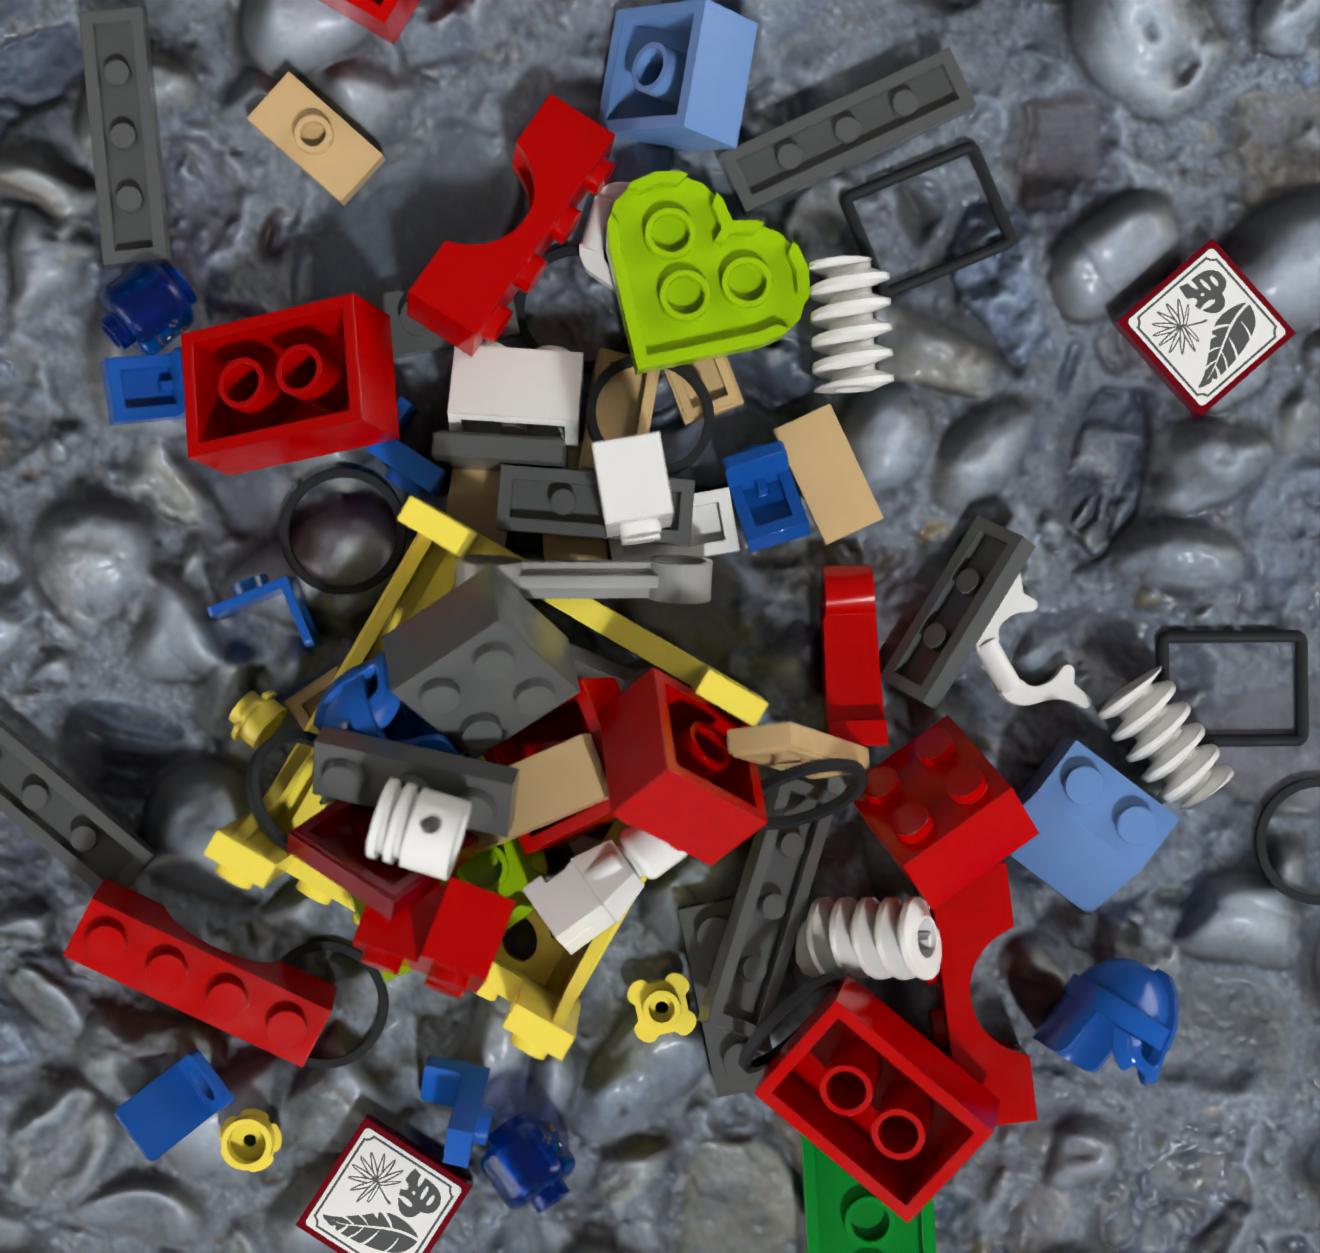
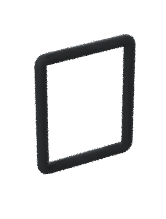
M970 141L961 143L850 189L842 195L841 207L861 255L872 259L871 268L881 270L853 202L969 154L1004 238L889 286L886 281L874 285L879 295L889 298L895 297L1006 251L1016 243L1015 230L981 149L976 143Z
M1299 630L1165 631L1159 635L1156 642V666L1162 667L1157 675V682L1169 680V643L1295 642L1296 734H1205L1197 746L1211 743L1217 747L1300 746L1307 741L1309 736L1308 640L1303 632Z

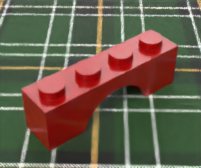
M550 93L515 144L511 170L526 192L529 203L527 216L514 231L493 242L471 245L444 241L408 291L407 316L471 357L484 339L491 344L495 343L511 319L513 311L507 306L519 289L526 294L530 293L542 276L548 263L546 259L542 258L544 253L554 240L561 245L567 241L582 215V211L577 209V206L587 192L597 196L610 179L616 163L609 159L615 134Z
M1002 860L936 909L932 910L928 905L931 918L940 932L942 960L940 970L933 979L925 980L926 985L936 984L939 1009H932L928 1012L932 1044L937 1048H944L945 1055L1000 1100L995 1126L1038 1121L1030 1056L1020 1045L1001 1040L984 1030L975 1016L970 998L971 976L978 957L992 940L1014 927L1007 864ZM913 886L914 896H920L923 899V897Z
M106 877L91 898L63 954L68 959L302 1068L332 1012L337 991L336 986L281 960L259 962L222 951L181 927L169 915L163 904Z

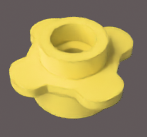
M672 972L665 979H656L649 983L639 979L630 985L627 998L630 1003L635 1005L638 1021L635 1024L634 1031L640 1040L651 1043L656 1041L658 1036L662 1034L676 1032L679 1035H688L693 1031L697 1019L695 1013L688 1008L686 993L689 990V982L684 975ZM663 1001L667 1003L668 1010L665 1013H659L656 1010L658 1002Z

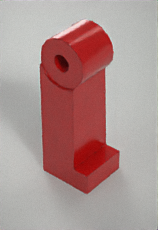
M870 564L824 565L821 570L822 605H819L824 733L862 746L888 745L887 720L884 719L872 567Z

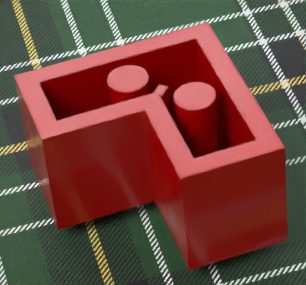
M450 877L447 886L442 884L436 885L391 920L366 904L353 938L352 947L364 951L360 961L368 966L394 975H398L401 966H405L426 974L427 976L424 981L426 987L455 998H462L463 993L467 990L477 993L486 982L516 901Z

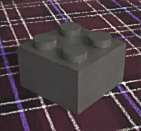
M489 566L383 636L391 693L473 759L479 758L580 693L568 637Z

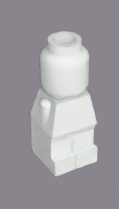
M629 825L620 832L619 841L621 844L618 846L615 845L612 839L571 858L566 868L548 882L540 875L522 890L554 937L572 955L615 922L618 923L645 886L640 878L645 876L647 879L654 880L682 861L687 856V853L675 850L668 843L635 826Z

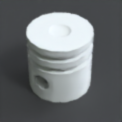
M390 778L381 794L371 823L366 845V856L377 859L380 854H383V862L393 864L396 859H399L400 867L448 881L464 840L472 802L428 788H423L420 793H417L416 785L407 782L404 788H401L400 780Z

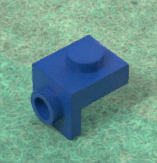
M177 347L166 354L105 358L100 363L110 426L186 418L182 347Z
M402 396L397 401L400 438L418 411L413 403ZM399 439L370 445L365 449L390 466L384 478L415 498L422 488L437 497L450 477L446 471L400 442Z
M776 441L767 445H749L739 450L735 455L728 456L722 460L731 501L749 553L810 535L809 521L791 475L787 452L782 441Z
M430 1055L427 1057L424 1066L420 1097L426 1102L453 1107L447 1128L443 1163L468 1168L474 1143L486 1146L495 1107L484 1105L490 1068L474 1065L472 1062L459 1057L442 1058Z

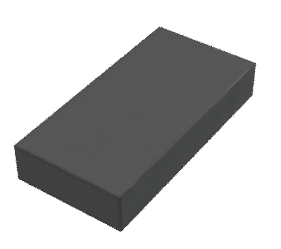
M438 430L437 433L433 434L432 456L441 468L500 471L501 464L568 470L569 452L561 437Z

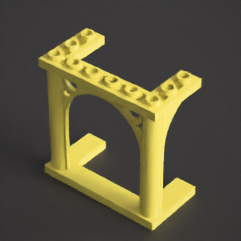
M410 496L396 520L418 533L331 684L347 670L376 657L384 649V635L454 588L456 557L488 554L511 556L521 560L526 559L435 506ZM593 598L541 599L692 686L691 689L695 693L752 726L757 725L769 704L756 692ZM315 709L303 731L318 735L319 731L314 725ZM301 743L295 744L272 786L263 797V803L268 814L287 836L288 832L336 801L333 800L322 804L321 800L324 796L312 794L314 747ZM252 812L218 829L203 855L218 863L214 870L219 876L247 890H250L253 884L263 889L287 872L299 879L295 887L301 893L324 905H329L332 899L354 911L351 920L359 925L358 917L347 891L292 854L278 847L262 831ZM620 819L615 820L600 844L612 839L615 845L618 846L621 844L619 841L620 832L629 825L623 823ZM643 876L640 879L645 884L647 878ZM534 907L526 917L536 932L537 946L534 954L525 960L517 959L507 951L503 939L501 940L488 978L475 994L490 1001H495L498 995L510 1001L502 1027L512 1032L509 1040L514 1046L540 1060H544L546 1055L550 1054L562 1061L576 1036L582 1002L578 997L629 909L618 923L615 922L572 955L552 936V932Z

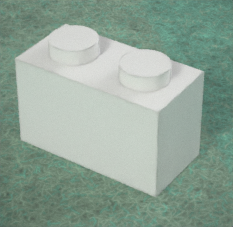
M483 341L471 357L457 347H454L447 410L450 431L561 437L567 450H578L584 387L583 352H570L563 347L555 345H545L537 349L510 348L497 342L491 344L488 341Z
M660 431L592 443L593 462L606 537L620 535L622 546L642 544L661 539V528L671 527L674 511Z

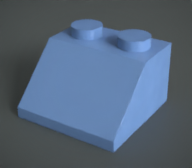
M687 0L616 10L597 123L614 133L616 139L686 151L737 149L758 23L711 0Z
M1062 737L1017 796L1039 834L1010 854V856L1083 912L1090 915L1143 869L1180 818L1078 740Z

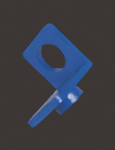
M267 573L250 577L230 587L234 597L207 607L210 617L224 618L284 594L305 647L316 648L323 645L302 589L295 577L286 575L271 582Z
M195 1049L115 1110V1117L149 1161H154L212 1115L229 1106L235 1101V1098L202 1053Z

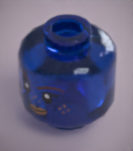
M140 260L109 283L100 293V303L106 315L98 323L108 338L121 351H125L132 345L137 351L145 355L157 354L194 323L195 316L192 305L197 302V297L183 276L166 261L157 265L149 260Z
M522 1112L489 1134L486 1144L487 1150L481 1158L480 1165L507 1207L513 1210H521L532 1204L538 1214H540L570 1192L564 1181L573 1173L576 1167V1160L546 1117L538 1116L529 1119L526 1113Z

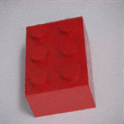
M354 293L181 334L188 458L230 476L400 439L390 315Z
M849 973L771 1059L754 1091L757 1097L907 1223L914 1218L994 1133L1000 1100Z

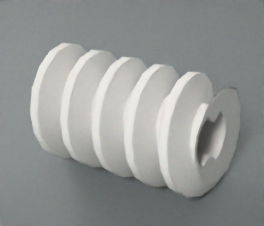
M828 257L812 261L808 265L810 274L825 279L810 287L809 297L816 302L826 304L811 312L810 323L816 327L828 330L812 338L811 348L817 352L830 355L815 362L812 366V373L814 375L831 381L815 388V393L841 394L866 392L894 381L893 374L875 369L876 362L893 356V349L874 344V337L891 331L892 324L873 319V312L891 305V298L872 293V286L889 280L890 273L871 268L872 259L869 257Z
M1159 666L1144 673L1118 690L1108 699L1096 716L1099 720L1117 716L1121 718L1122 723L1111 735L1113 741L1116 742L1134 737L1137 743L1125 757L1128 763L1148 758L1151 765L1141 776V782L1146 784L1163 780L1166 785L1155 800L1160 804L1177 801L1180 805L1179 809L1183 810L1203 801L1219 790L1233 777L1234 771L1228 765L1212 767L1220 755V750L1216 745L1211 743L1197 746L1205 735V728L1202 724L1196 722L1182 725L1191 711L1188 703L1181 701L1167 704L1176 692V685L1173 681L1166 680L1152 684L1161 671L1162 666Z
M920 896L908 897L904 903L898 897H885L881 903L875 897H862L859 902L852 897H840L836 902L830 897H818L811 904L807 919L801 923L798 929L795 944L796 963L802 973L810 978H816L825 973H834L838 978H843L849 973L855 979L868 978L869 976L874 979H888L893 976L898 980L914 979L915 977L921 980H930L940 970L942 940L939 929L931 918L928 905Z

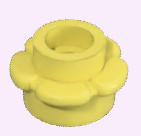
M274 690L265 691L261 696L255 691H250L236 704L229 715V721L234 724L231 732V737L234 741L244 740L252 748L257 749L277 731L287 715V709L275 700L277 693Z
M247 1108L239 1116L232 1115L228 1117L222 1124L219 1132L223 1159L231 1167L239 1170H249L250 1172L264 1170L273 1162L274 1152H277L282 1145V1134L279 1126L276 1123H271L269 1115L257 1108ZM248 1134L254 1135L256 1138L255 1145H247L245 1143V1136Z

